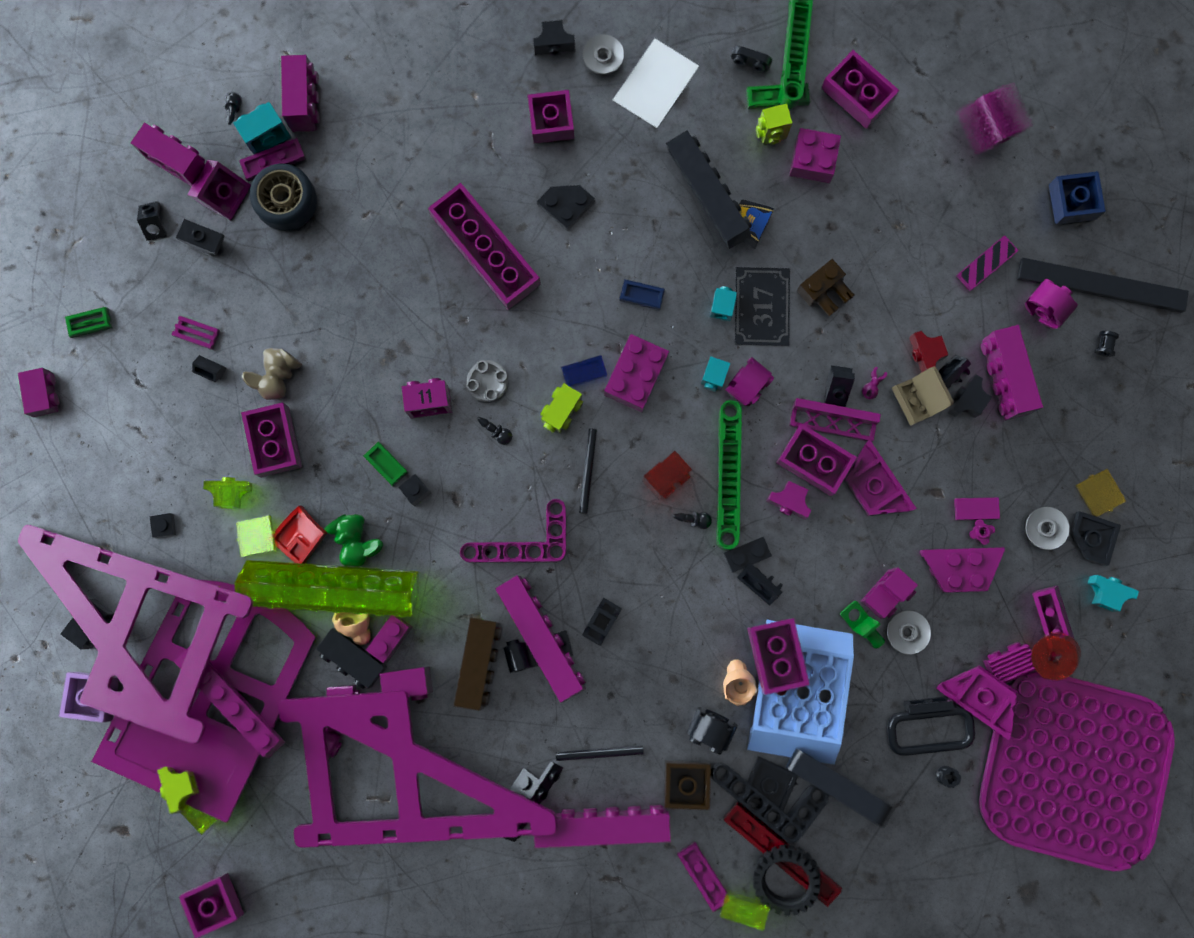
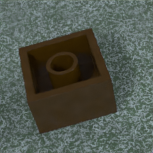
M665 760V809L710 810L711 764L709 762Z

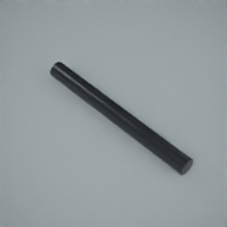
M592 428L588 430L579 513L584 514L588 512L597 429Z
M643 746L556 752V761L643 755Z

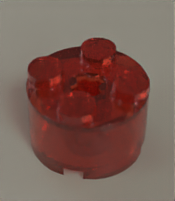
M1048 633L1034 645L1031 653L1032 664L1040 676L1045 679H1066L1074 673L1080 663V646L1075 639L1065 633ZM1054 652L1056 655H1061L1059 660L1052 657Z

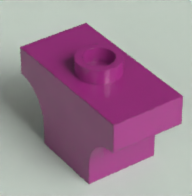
M791 481L785 484L782 492H771L766 502L779 507V511L788 516L794 514L802 519H807L811 512V509L805 503L808 489Z

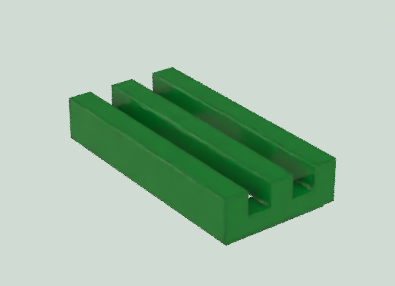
M102 307L66 316L68 336L75 338L111 329V319L108 315L109 309ZM103 314V317L71 324L72 321ZM104 322L103 324H99V325H95V326H91V327H87V328H83V329H79V330L73 331L74 329H78V328H82V327H86V326H90V325H94V324H98V323Z

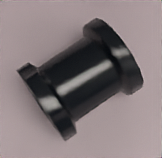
M1100 331L1099 347L1095 350V353L1107 357L1115 356L1114 347L1119 334L1112 331Z
M942 766L936 772V779L940 784L948 788H955L961 782V775L954 768ZM945 775H952L951 779H945Z

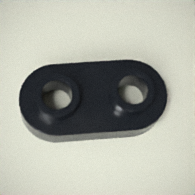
M735 46L731 54L735 64L753 67L758 72L769 70L773 61L769 55L743 46Z

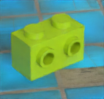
M787 103L762 109L761 116L758 118L756 133L757 137L761 138L763 145L768 143L769 145H775L780 143L781 140L787 139L792 126Z

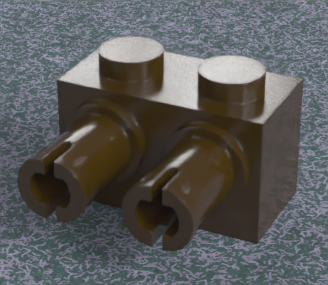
M833 258L802 282L797 289L799 295L809 306L818 303L828 317L839 309L827 295L830 290H834L844 304L855 296L843 282L846 273Z

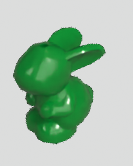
M344 514L324 528L327 533L336 536L334 538L335 543L343 546L339 560L344 566L360 567L367 558L378 554L383 547V542L379 539L361 542L365 521L362 515Z

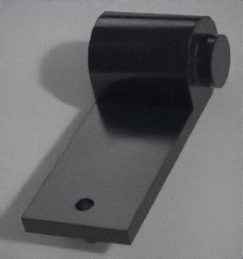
M567 630L558 632L564 642L563 650L565 653L569 652L571 656H574ZM519 639L506 642L507 646L503 649L510 673L539 666L526 642L520 643Z

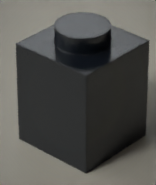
M416 474L398 487L413 506H416L432 494Z

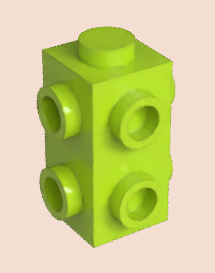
M563 383L561 388L558 386L552 394L553 401L550 406L546 404L540 414L543 416L541 418L542 423H544L543 427L552 433L555 431L561 433L562 429L567 430L572 422L571 415L574 411L578 412L583 404L581 400L582 394Z

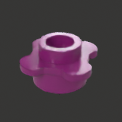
M979 519L975 521V526L969 535L972 539L986 545L990 542L989 538L995 532V528Z

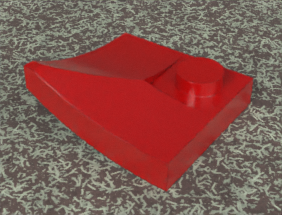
M300 505L288 515L268 540L301 567L307 562L327 532Z

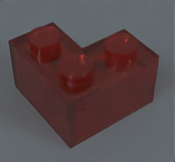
M674 451L664 461L659 462L643 476L642 482L659 500L662 497L667 499L675 492V486L678 483L683 485L691 478L689 473H691L692 469Z

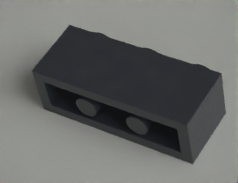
M331 628L316 648L323 660L328 663L330 661L334 662L337 665L336 669L345 676L351 675L355 678L353 682L362 689L365 687L372 688L379 679L380 674L387 668L385 664L360 645H356L352 639L337 632L336 628Z

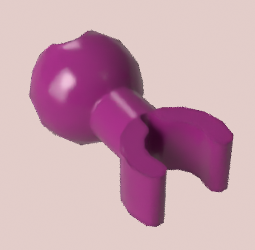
M878 367L872 370L870 383L865 384L862 388L863 397L869 400L878 396L879 390L877 386L888 374L885 372L877 379L876 371Z

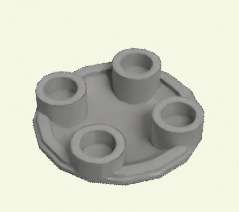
M490 360L478 361L471 368L467 376V389L473 397L483 402L499 399L505 393L508 386V375L505 369L497 362Z

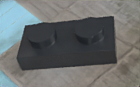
M764 536L723 553L732 573L745 568L749 563L755 564L772 557Z

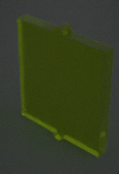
M271 515L236 522L238 537L236 541L239 544L240 557L276 550L275 531H273Z

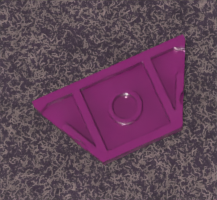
M871 440L867 441L844 480L867 515L908 512L917 509Z
M1005 547L920 550V554L927 562L929 570L936 578L942 593L988 591L1004 554Z
M980 665L937 686V690L1008 740L1011 738L1018 693L1016 690Z

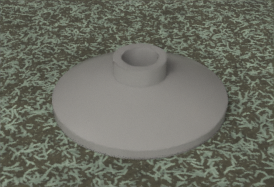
M596 35L589 39L584 46L583 60L586 66L597 74L612 73L623 62V47L611 35ZM605 55L607 59L602 60L600 56Z
M1038 508L1029 515L1026 521V534L1029 540L1038 548L1045 550L1056 549L1063 545L1069 536L1068 520L1056 508ZM1043 525H1046L1048 527V531L1046 533L1042 531Z
M902 611L891 618L887 627V637L892 647L903 654H916L928 645L931 629L926 618L918 612ZM906 628H908L911 632L908 637L904 635V630Z

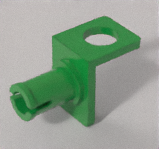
M854 600L840 612V615L852 631L863 638H867L873 648L877 649L885 643V639L876 630L881 624L879 621L871 618L858 601ZM852 609H857L860 614L859 618L854 621L850 620L849 612Z

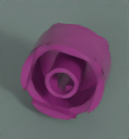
M1045 279L1028 298L1025 307L1032 316L1036 313L1041 317L1038 320L1040 323L1049 328L1057 329L1070 317L1078 307V304L1071 297L1073 293L1068 287H1059L1051 280Z
M753 357L747 361L748 364L745 367L742 366L725 389L744 406L754 404L761 396L759 391L765 387L767 388L774 379L771 375L772 372Z

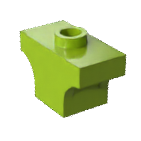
M173 767L158 769L162 784L160 793L167 802L170 814L185 811L186 801L191 796L199 794L194 773L186 771L178 774L174 771Z

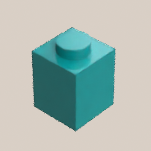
M729 287L716 288L710 317L731 321L737 292Z
M710 356L701 382L702 385H705L704 388L713 392L721 391L730 363Z

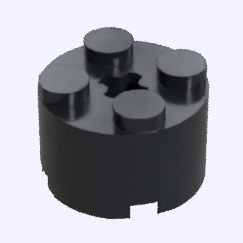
M697 707L687 730L690 736L689 740L697 745L706 744L710 746L709 750L721 755L723 751L728 750L738 725L733 723L731 726L728 724L729 719L709 709H706L704 713L701 712L702 707Z

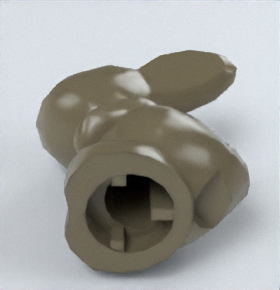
M282 348L265 349L263 351V363L266 375L261 376L245 371L242 374V379L249 387L257 389L264 399L280 400L286 394L283 380L290 379L292 377L290 371L300 368L302 363Z

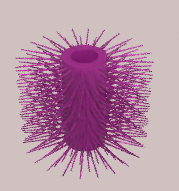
M1005 88L989 92L985 95L983 93V96L974 100L973 104L970 103L968 107L965 106L967 113L964 115L966 118L964 120L966 123L968 121L972 127L971 130L975 131L976 140L983 148V151L986 150V147L988 150L991 146H999L1008 140H1012L1013 137H1017L1015 134L1018 135V132L1021 134L1020 132H1023V130L1026 131L1025 128L1027 129V127L1020 118L1022 117L1015 110L1017 107L1010 99L1011 96L1015 99L1014 90L1013 92L1011 91L1013 95H1009L1010 91L1008 90L1007 92Z

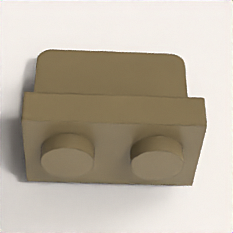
M931 367L914 378L892 387L910 426L928 419L953 405V399L936 367Z

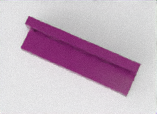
M796 398L793 402L789 426L798 428L801 423L795 422L797 411L805 412L810 419L802 424L813 431L864 441L871 440L873 442L876 425L880 422L881 414ZM820 415L826 416L831 424L826 427H819L815 419ZM841 419L847 420L852 428L846 432L840 431L835 423ZM862 423L871 425L869 436L861 435L856 427Z

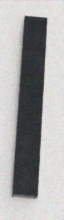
M1028 258L1020 260L1017 280L1041 284L1045 279H1049L1059 287L1066 286L1072 291L1181 313L1186 311L1189 293L1187 290Z

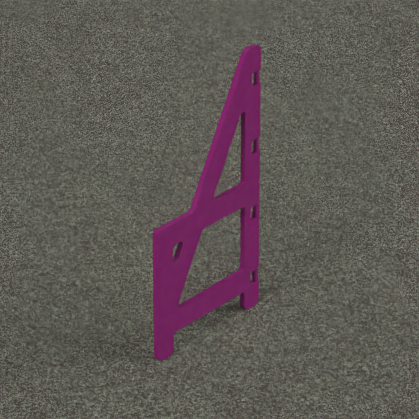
M25 525L18 537L19 545L98 650L97 658L80 697V703L186 742L199 743L205 731V724L202 721L191 718L189 712L226 617L234 615L246 618L253 606L252 598L32 525ZM45 536L54 538L51 545L43 543ZM102 554L111 557L108 564L100 562ZM71 561L126 580V586L110 623L105 621L66 568L68 562ZM159 574L169 576L166 583L157 581ZM149 589H156L201 604L205 608L168 701H165L126 648ZM218 593L229 596L226 603L217 600ZM115 676L118 677L124 686L122 692H117L110 688L112 679Z
M406 691L284 699L278 704L281 721L299 722L302 728L313 823L300 824L294 829V841L300 848L330 845L345 846L443 841L450 839L502 838L526 835L541 836L552 835L557 830L556 814L552 810L416 744L413 739L409 697ZM386 716L388 728L375 724L372 721V717ZM326 726L392 758L399 819L338 822L336 820L325 734ZM421 772L492 807L494 813L424 817L421 807L418 773ZM518 823H530L531 829L518 830ZM462 826L463 833H451V827ZM385 830H396V836L385 837ZM330 833L331 840H320V834Z

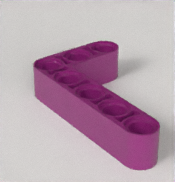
M552 499L548 502L546 507V542L465 543L460 549V556L468 563L561 562L565 559L567 553L566 506L560 499ZM554 504H559L563 508L559 515H554L550 511ZM555 525H559L563 529L562 534L559 536L551 535V528ZM469 547H474L476 550V555L472 559H467L465 556V551ZM490 547H495L498 551L497 556L492 559L488 558L487 550ZM511 547H517L519 549L518 557L510 558L508 550ZM532 547H539L541 549V554L538 558L530 557L529 551ZM553 547L562 548L563 553L559 558L551 556Z

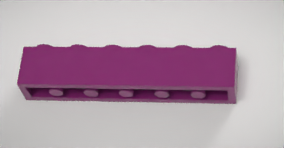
M516 575L495 588L560 703L586 689L584 686L586 683L585 678L580 671L576 672L574 669V659L569 652L565 653L563 650L564 642L558 633L555 635L552 631L553 623L548 615L544 616L540 610L542 604L537 596L533 597L529 591L532 587L528 580Z
M190 646L174 661L180 669H182ZM209 661L199 686L200 691L262 757L270 758L285 741Z

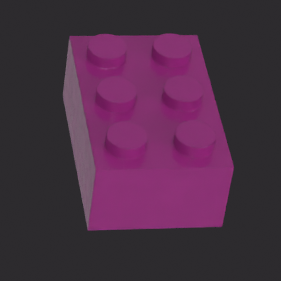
M854 50L825 78L821 87L826 94L866 129L887 109L900 91Z
M307 55L281 56L282 117L291 132L316 131V123H319V113L316 111V104H319V94L316 91L319 77L318 72L314 71V65L312 62L310 63Z
M144 122L130 142L145 159L191 187L205 165L204 162L206 160L198 155L199 152L190 145L186 148L178 138L173 135L168 137L155 124L151 127Z
M630 334L604 390V396L643 413L668 358L669 351Z
M282 402L241 412L254 475L262 478L302 468L289 406Z
M801 423L776 464L831 497L837 492L857 457Z
M794 618L747 628L762 694L767 695L810 685Z

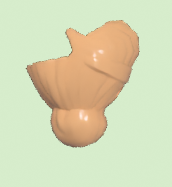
M356 603V605H342L336 609L332 622L337 632L351 637L356 645L369 643L371 639V633L368 629L370 617L367 612L361 610L360 603Z
M736 659L731 661L727 667V675L723 682L725 699L739 707L753 700V697L758 693V685L754 676L747 671L745 663Z

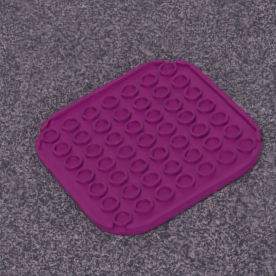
M1030 672L1013 680L1008 686L1018 693L1012 736L1008 740L993 730L980 789V810L988 828L999 839L1010 845L1103 870L1123 871L1132 868L1131 866L1139 861H1143L1151 852L1156 841L1175 746L1173 726L1171 721H1168L1163 709L1154 701L1144 696L1052 672Z

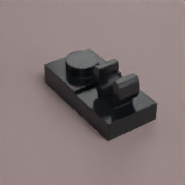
M955 355L938 371L947 389L955 381L963 382L960 378L962 373L970 375L968 367L971 363L967 358Z
M751 563L737 576L741 582L769 606L782 594L780 589L783 584L780 583L778 586H775L771 582L774 578L773 576L767 579Z

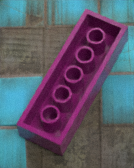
M459 183L428 207L434 221L508 310L541 285L539 276L462 183Z
M650 805V809H641V806H628V810H619V807H606V811H597V808H584V812H575V809H562L561 813H555L557 830L554 834L534 836L535 848L671 842L668 809L663 808V805Z

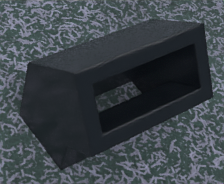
M200 355L192 363L193 373L215 383L218 379H222L227 369L223 365Z

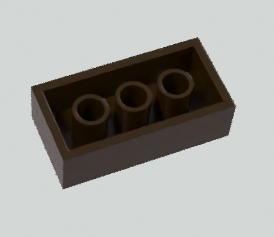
M470 618L454 700L455 707L481 711L484 709V706L486 707L489 704L490 692H487L488 684L493 683L495 672L491 670L492 662L497 661L499 649H495L496 641L501 640L503 629L499 627V622Z

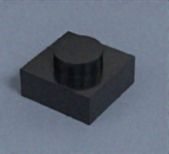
M173 513L149 516L152 538L176 535Z

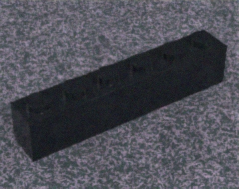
M688 130L666 142L670 155L728 248L731 249L751 237L750 228L752 225L746 216H741L740 211L742 210L736 200L732 201L729 197L731 192L725 183L721 184L719 172L715 167H710L709 163L711 161L705 151L701 152L698 148L700 143L696 136L693 135L691 137Z

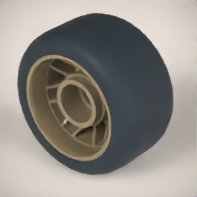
M274 164L264 168L254 178L250 188V201L254 211L266 225L276 230L290 231L300 228L311 219L317 205L315 188L307 175L293 165ZM288 197L287 200L282 202L283 198Z

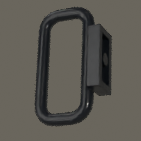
M947 696L904 701V707L907 712L892 716L887 726L889 746L894 753L901 756L962 750L972 745L975 740L973 715L963 707H954L953 700ZM961 715L965 718L966 737L961 741L901 747L897 742L896 726L899 722Z

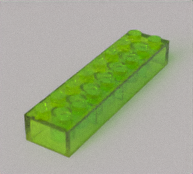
M246 560L234 585L235 592L252 598V607L412 617L419 594V571Z

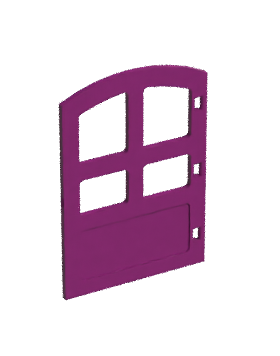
M200 580L249 596L253 600L250 614L246 618L236 617L217 658L209 661L236 690L264 702L265 705L260 715L274 729L279 717L278 704L288 698L316 637L290 611L255 591L229 583ZM218 593L217 600L226 602L229 596ZM175 596L140 665L143 671H145L147 665L153 667L148 677L151 682L164 659L174 662L186 650L174 644L173 639L192 601ZM179 603L185 605L179 617L173 615ZM257 614H261L273 622L294 641V646L273 686L231 668V664ZM200 691L189 712L191 718L202 721L205 724V731L199 743H189L114 716L91 762L159 793L162 784L158 769L173 767L174 771L178 774L191 771L194 773L199 794L191 796L185 804L228 823L260 757V753L238 730L208 717L207 714L212 702ZM115 728L121 730L116 742L109 741Z

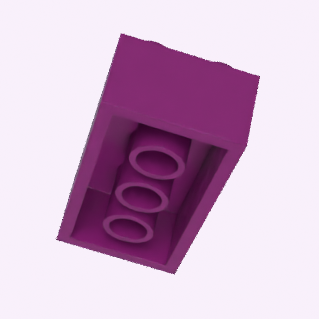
M1019 325L995 330L982 340L981 350L987 357V371L989 375H992L994 381L993 391L996 396L998 395L1000 414L1004 416L1006 421L1030 415L1043 408Z

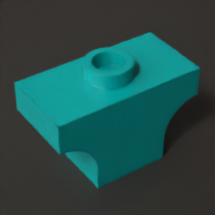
M1093 575L1089 577L1087 583L1094 590L1092 604L1111 612L1121 611L1123 603L1126 600L1137 599L1139 591L1123 585V581L1114 577L1107 579L1100 575Z

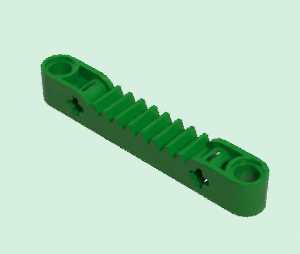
M789 0L786 46L779 90L780 105L787 103L789 110L796 108L804 93L813 0Z
M727 400L723 403L719 410L716 542L719 548L725 551L735 548L740 540L742 408L735 400ZM728 407L733 408L736 415L734 417L727 416L725 409ZM724 534H730L733 537L731 545H726L722 541Z

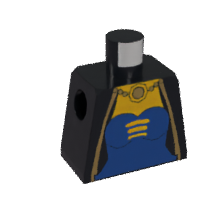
M741 200L739 203L742 210L740 214L742 217L746 216L752 225L750 228L751 237L743 242L756 249L774 208Z

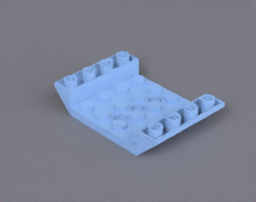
M766 620V624L777 622L773 620ZM795 624L810 684L806 686L809 690V695L805 699L799 698L797 695L798 688L789 689L784 695H778L777 693L765 695L762 694L759 681L753 727L750 728L747 750L791 757L797 748L818 762L834 765L842 743L854 658L853 634ZM822 690L830 692L831 698L828 702L824 703L820 700L819 694Z

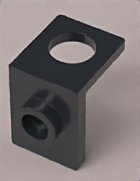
M159 201L140 205L138 208L137 222L146 241L167 236L159 218L161 206ZM149 225H156L159 228V232L152 234L146 228Z

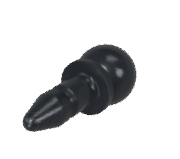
M229 92L225 96L228 125L233 123L235 113L239 111V106L242 103L241 96L236 92Z
M477 418L481 426L492 433L491 437H496L499 444L507 445L512 441L513 436L509 429L502 428L500 424L496 427V425L485 418Z
M693 512L692 514L677 513L673 515V518L678 521L691 523V526H697L700 529H707L712 523L711 516L706 512L699 514L698 512Z

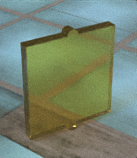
M1108 469L1095 475H1089L1088 479L1076 485L1093 516L1098 517L1107 511L1112 512L1113 508L1126 502Z

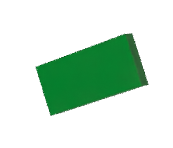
M379 441L363 455L393 487L408 473Z

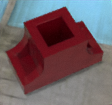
M918 331L909 337L913 347L912 356L914 361L918 362L921 373L931 367H936L937 361L943 360L949 355L942 335L931 338L927 337L922 331Z

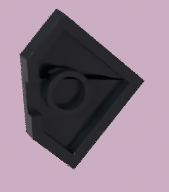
M580 185L553 186L539 198L537 205L568 231L595 202V198Z
M1078 511L1076 512L1071 534L1086 560L1109 566L1121 525Z

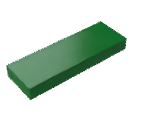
M809 83L804 84V93L797 106L810 104ZM780 85L747 87L748 109L770 108L780 105Z

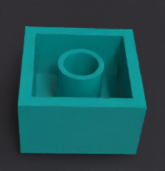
M270 102L258 105L254 111L241 115L237 121L233 122L253 154L282 144L292 138Z

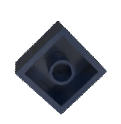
M1099 171L1057 176L1049 184L1055 225L1097 220L1106 212Z

